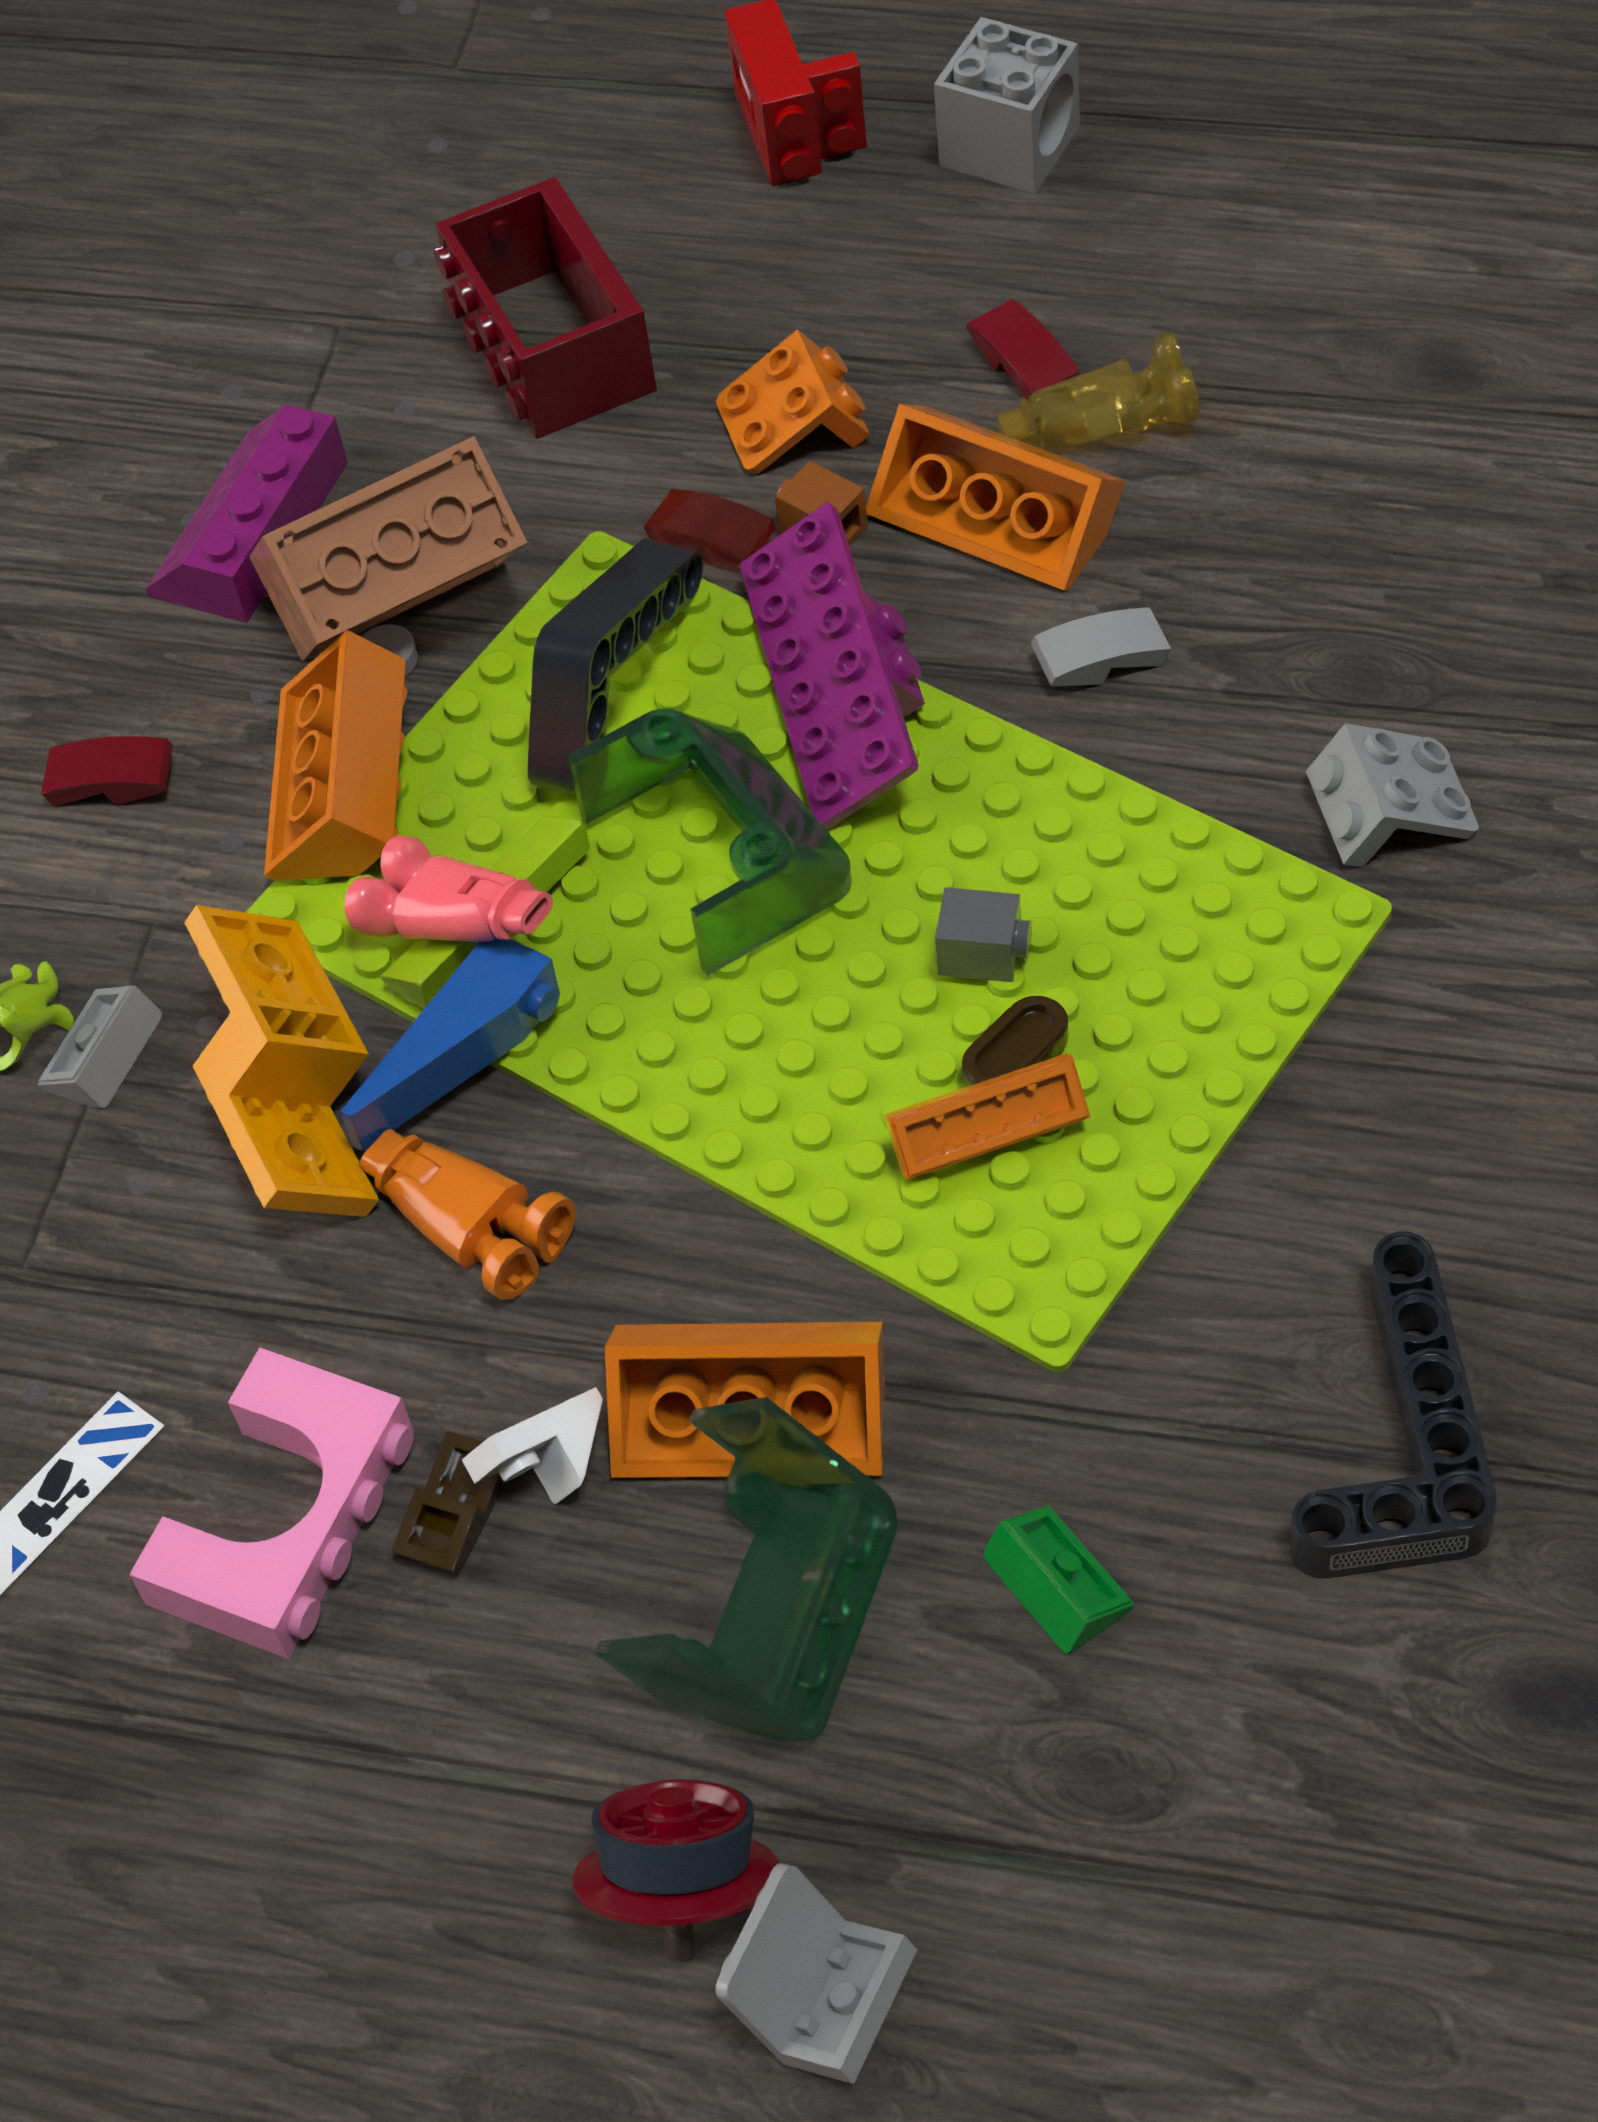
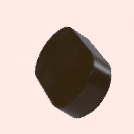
M1029 996L1015 1002L965 1051L962 1058V1074L965 1087L1056 1057L1066 1046L1069 1037L1068 1016L1065 1009L1057 1001L1045 996Z

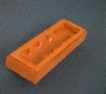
M1068 1053L884 1114L902 1176L907 1180L1091 1118L1073 1056Z

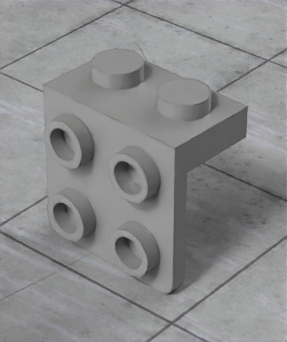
M1345 723L1306 770L1344 865L1364 867L1397 828L1470 839L1479 829L1478 822L1470 806V800L1465 794L1450 761L1449 752L1439 741L1433 738Z
M779 1863L773 1868L765 1886L759 1892L754 1908L731 1953L723 1963L716 1983V1995L784 2065L854 2084L917 1949L905 1935L846 1921L797 1867Z

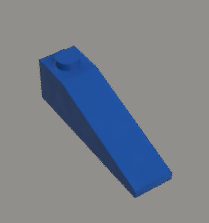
M496 938L494 941L479 942L340 1111L352 1146L363 1152L383 1132L388 1129L395 1130L524 1041L539 1021L547 1020L554 1012L561 995L552 958L513 939L499 940Z

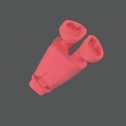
M394 836L387 841L382 850L380 863L384 881L379 878L359 877L349 886L344 902L345 916L350 926L359 934L387 937L400 933L404 939L488 942L494 941L496 938L508 940L519 933L532 934L548 916L553 905L551 895L548 892L536 890L528 880L516 879L508 874L444 855L431 856L426 845L421 840L411 836Z

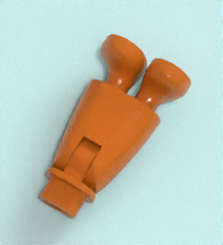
M388 1129L367 1149L360 1160V1168L375 1178L377 1190L388 1196L398 1210L433 1244L464 1269L481 1263V1279L484 1288L500 1300L513 1299L526 1292L539 1276V1264L535 1255L547 1263L554 1261L564 1249L574 1226L576 1205L563 1194L558 1192L545 1193L536 1198L529 1207H526L529 1194L523 1184L455 1152L425 1142L416 1135H410L405 1138L394 1130ZM491 1228L498 1231L502 1235L505 1232L509 1233L513 1237L517 1238L520 1242L511 1238L499 1239L498 1237L494 1236Z

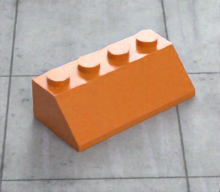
M899 403L866 510L867 515L1061 590L1068 591L1107 537L1126 480L933 408Z
M349 630L343 632L281 689L264 876L274 881L360 875L381 858L382 850L387 841L394 836H398L395 815L396 800L401 790L398 770L399 755L404 743V733L401 731L403 705L407 697V687L404 685L406 659Z
M883 1322L615 1325L605 1345L611 1478L882 1476L885 1408Z

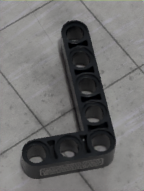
M1394 1232L1386 1235L1378 1242L1373 1253L1371 1299L1414 1476L1318 1490L1306 1494L1297 1502L1292 1512L1290 1555L1298 1569L1314 1578L1329 1579L1466 1559L1481 1553L1488 1546L1492 1536L1497 1506L1496 1490L1435 1253L1429 1242L1422 1236L1412 1232ZM1396 1271H1405L1414 1276L1410 1278H1399L1392 1275L1391 1273ZM1421 1329L1429 1333V1335L1416 1337L1407 1334L1405 1330ZM1434 1387L1445 1394L1438 1397L1422 1394L1419 1389ZM1439 1447H1449L1457 1450L1461 1455L1454 1458H1446L1437 1455L1433 1450ZM1455 1508L1466 1509L1473 1512L1477 1518L1459 1520L1452 1517L1448 1511ZM1384 1519H1397L1408 1527L1399 1531L1388 1530L1381 1527L1377 1522ZM1315 1529H1327L1334 1532L1338 1537L1329 1541H1319L1312 1538L1308 1532Z

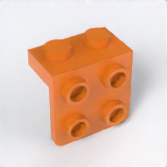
M797 329L719 393L716 405L744 468L752 474L762 472L821 423L852 448H855L870 436L869 430L861 416V413L865 410V405L856 391L846 383L843 375L848 372L847 367L837 352L827 345L821 349Z

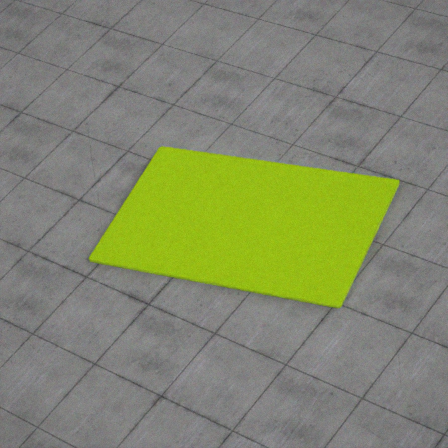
M601 531L591 533L406 735L399 755L398 778L401 780V790L396 800L395 815L398 836H411L421 840L429 849L431 856L444 855L490 869L544 815L576 819L586 825L591 849L548 891L553 901L552 910L532 934L519 933L511 938L552 958L561 994L558 1004L552 1015L543 1022L539 1021L524 1041L489 1065L1054 1373L1066 1371L1391 918V903L1379 895L918 680L925 704L907 716L903 714L919 764L918 770L829 830L824 831L815 825L750 601L704 579H701L699 589L693 600L610 677L604 771L599 787L593 797L587 799L532 785L528 780L527 768L532 666L537 637L543 626L634 547ZM381 858L357 876L274 881L246 911V913L298 921L328 977L412 1023L424 1010V1008L384 983L381 975L418 939H404L400 933L387 937L359 934L350 926L345 916V895L353 881L359 877L379 878L384 881L380 867ZM945 887L1020 894L1021 920H1031L1032 935L1028 958H1017L1013 982L938 975L935 935ZM1029 996H1045L1061 1004L1068 1016L1069 1037L1066 1046L1057 1056L1066 1053L1073 1056L1091 1118L908 1180L904 1178L884 1114L965 1088L962 1074V1058L965 1051L1018 1000Z

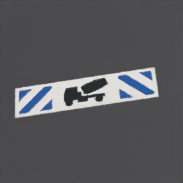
M118 1391L0 1511V1595L164 1427L162 1423Z

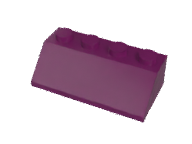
M285 404L250 429L146 587L148 597L248 623L267 593L250 559L251 553L262 536L319 510L348 464L336 417ZM288 534L284 535V539L290 537Z

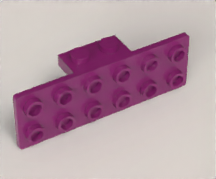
M829 502L817 508L740 564V570L815 825L824 831L829 830L918 770L919 764L903 714L907 716L925 704L917 680L922 675L921 670L913 655L908 651L903 637L907 633V626L900 613L891 604L887 603L883 606L863 590L838 510Z

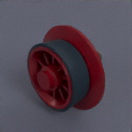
M686 1779L662 1780L621 1790L607 1797L595 1807L591 1815V1822L597 1849L586 1855L578 1863L573 1872L572 1885L573 1892L579 1902L601 1916L633 1924L664 1926L666 1930V1957L673 1961H684L691 1959L695 1955L694 1931L692 1930L694 1924L728 1917L753 1907L759 1892L765 1886L773 1868L779 1862L769 1848L752 1839L754 1805L751 1799L744 1793L732 1787L708 1781Z

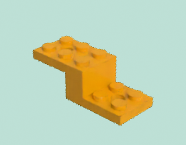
M196 905L184 923L198 948L200 957L205 962L221 993L222 1000L231 1013L196 1060L193 1068L254 1188L255 1194L263 1208L366 1217L379 1201V1198L365 1172L360 1168V1162L330 1106L369 1053L298 921Z

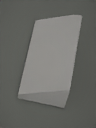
M135 985L95 989L38 1080L37 1086L45 1092L91 1107H107L161 1020L162 1013L160 1009Z

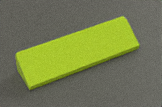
M544 815L490 869L508 874L516 879L528 880L536 890L548 892L591 849L586 825L576 819ZM418 939L381 975L382 981L425 1009L479 942Z

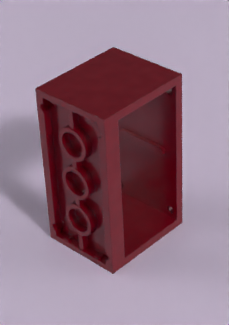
M556 177L435 223L440 246L434 248L433 252L442 276L445 280L448 279L449 287L442 290L447 308L450 310L453 319L456 320L462 317L464 320V332L474 353L483 351L485 354L484 362L492 383L496 388L504 385L506 400L513 417L517 419V422L525 420L536 439L657 391L644 310ZM556 272L589 324L526 349L494 295Z

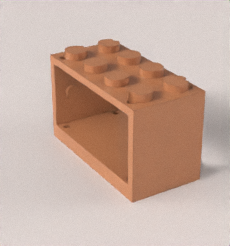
M475 436L262 536L251 553L250 559L303 661L324 651L346 630L359 634L506 563L528 542ZM284 535H290V537L284 539Z

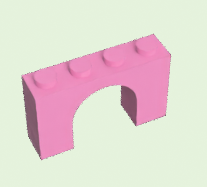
M259 1347L228 1404L242 1435L305 1457L323 1470L322 1485L316 1502L307 1515L290 1530L268 1540L249 1543L229 1541L162 1516L129 1575L145 1605L289 1659L299 1640L308 1638L313 1632L320 1615V1601L332 1579L338 1580L346 1571L352 1555V1542L362 1523L370 1522L376 1515L383 1498V1485L394 1464L400 1465L407 1458L412 1447L414 1430L401 1397Z

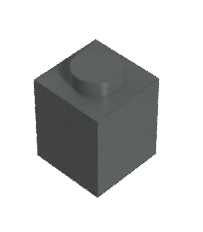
M945 887L935 935L938 975L1013 982L1017 958H1028L1032 935L1031 920H1021L1020 894Z

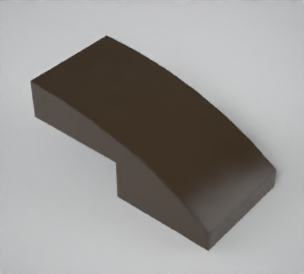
M446 1431L425 1489L415 1487L392 1547V1553L454 1574L459 1572L477 1542L504 1485V1481L499 1473L474 1483L462 1461L464 1457L483 1443V1441Z

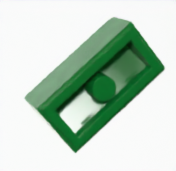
M1049 1505L1001 1521L984 1550L983 1557L987 1564L1062 1652L1066 1654L1081 1648L1131 1612L1135 1606L1129 1596Z

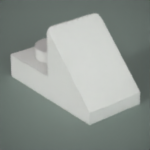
M597 1387L487 1438L462 1459L473 1482L478 1483L496 1473H499L503 1481L507 1482L534 1468L551 1501L557 1504L581 1486L585 1477L603 1400Z

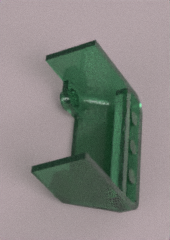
M656 709L568 755L580 814L586 824L690 768L742 831L732 841L729 849L732 870L740 881L690 908L700 966L707 976L839 902L851 889V864L846 852L748 736L736 728L674 709Z
M768 1397L694 1409L689 1422L735 1457L726 1483L727 1503L733 1516L754 1533L710 1649L693 1639H680L675 1634H663L599 1641L594 1654L675 1711L781 1742L812 1740L823 1731L827 1724L897 1531L895 1505L883 1488Z

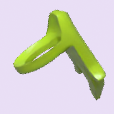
M47 961L41 962L37 969V984H27L32 976L30 968L22 964L13 965L11 968L13 979L0 984L1 1026L13 1035L12 1046L9 1052L0 1056V1071L10 1068L19 1061L32 1033L50 1024L59 1025L70 1031L74 1024L73 1015L68 1008L61 1004L51 1005L58 993L59 983L53 968Z

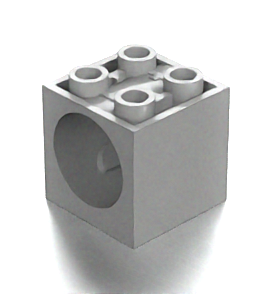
M980 17L934 83L939 167L1036 194L1080 127L1078 43Z

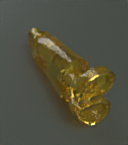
M1169 331L1158 334L1154 338L1151 347L1150 363L1138 373L1133 374L1127 358H1124L1099 369L1035 391L1029 397V401H1027L1026 397L1019 398L1018 408L996 413L1000 434L1027 444L1030 443V445L1040 449H1046V446L1062 448L1149 430V424L1162 421L1173 423L1191 422L1199 419L1200 406L1191 371L1188 365L1183 366L1174 333Z

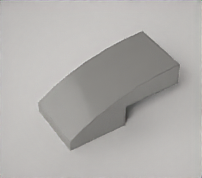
M1150 607L1110 611L1076 619L1035 635L1031 642V646L1051 686L1103 685L1111 668L1163 666L1171 651V647Z

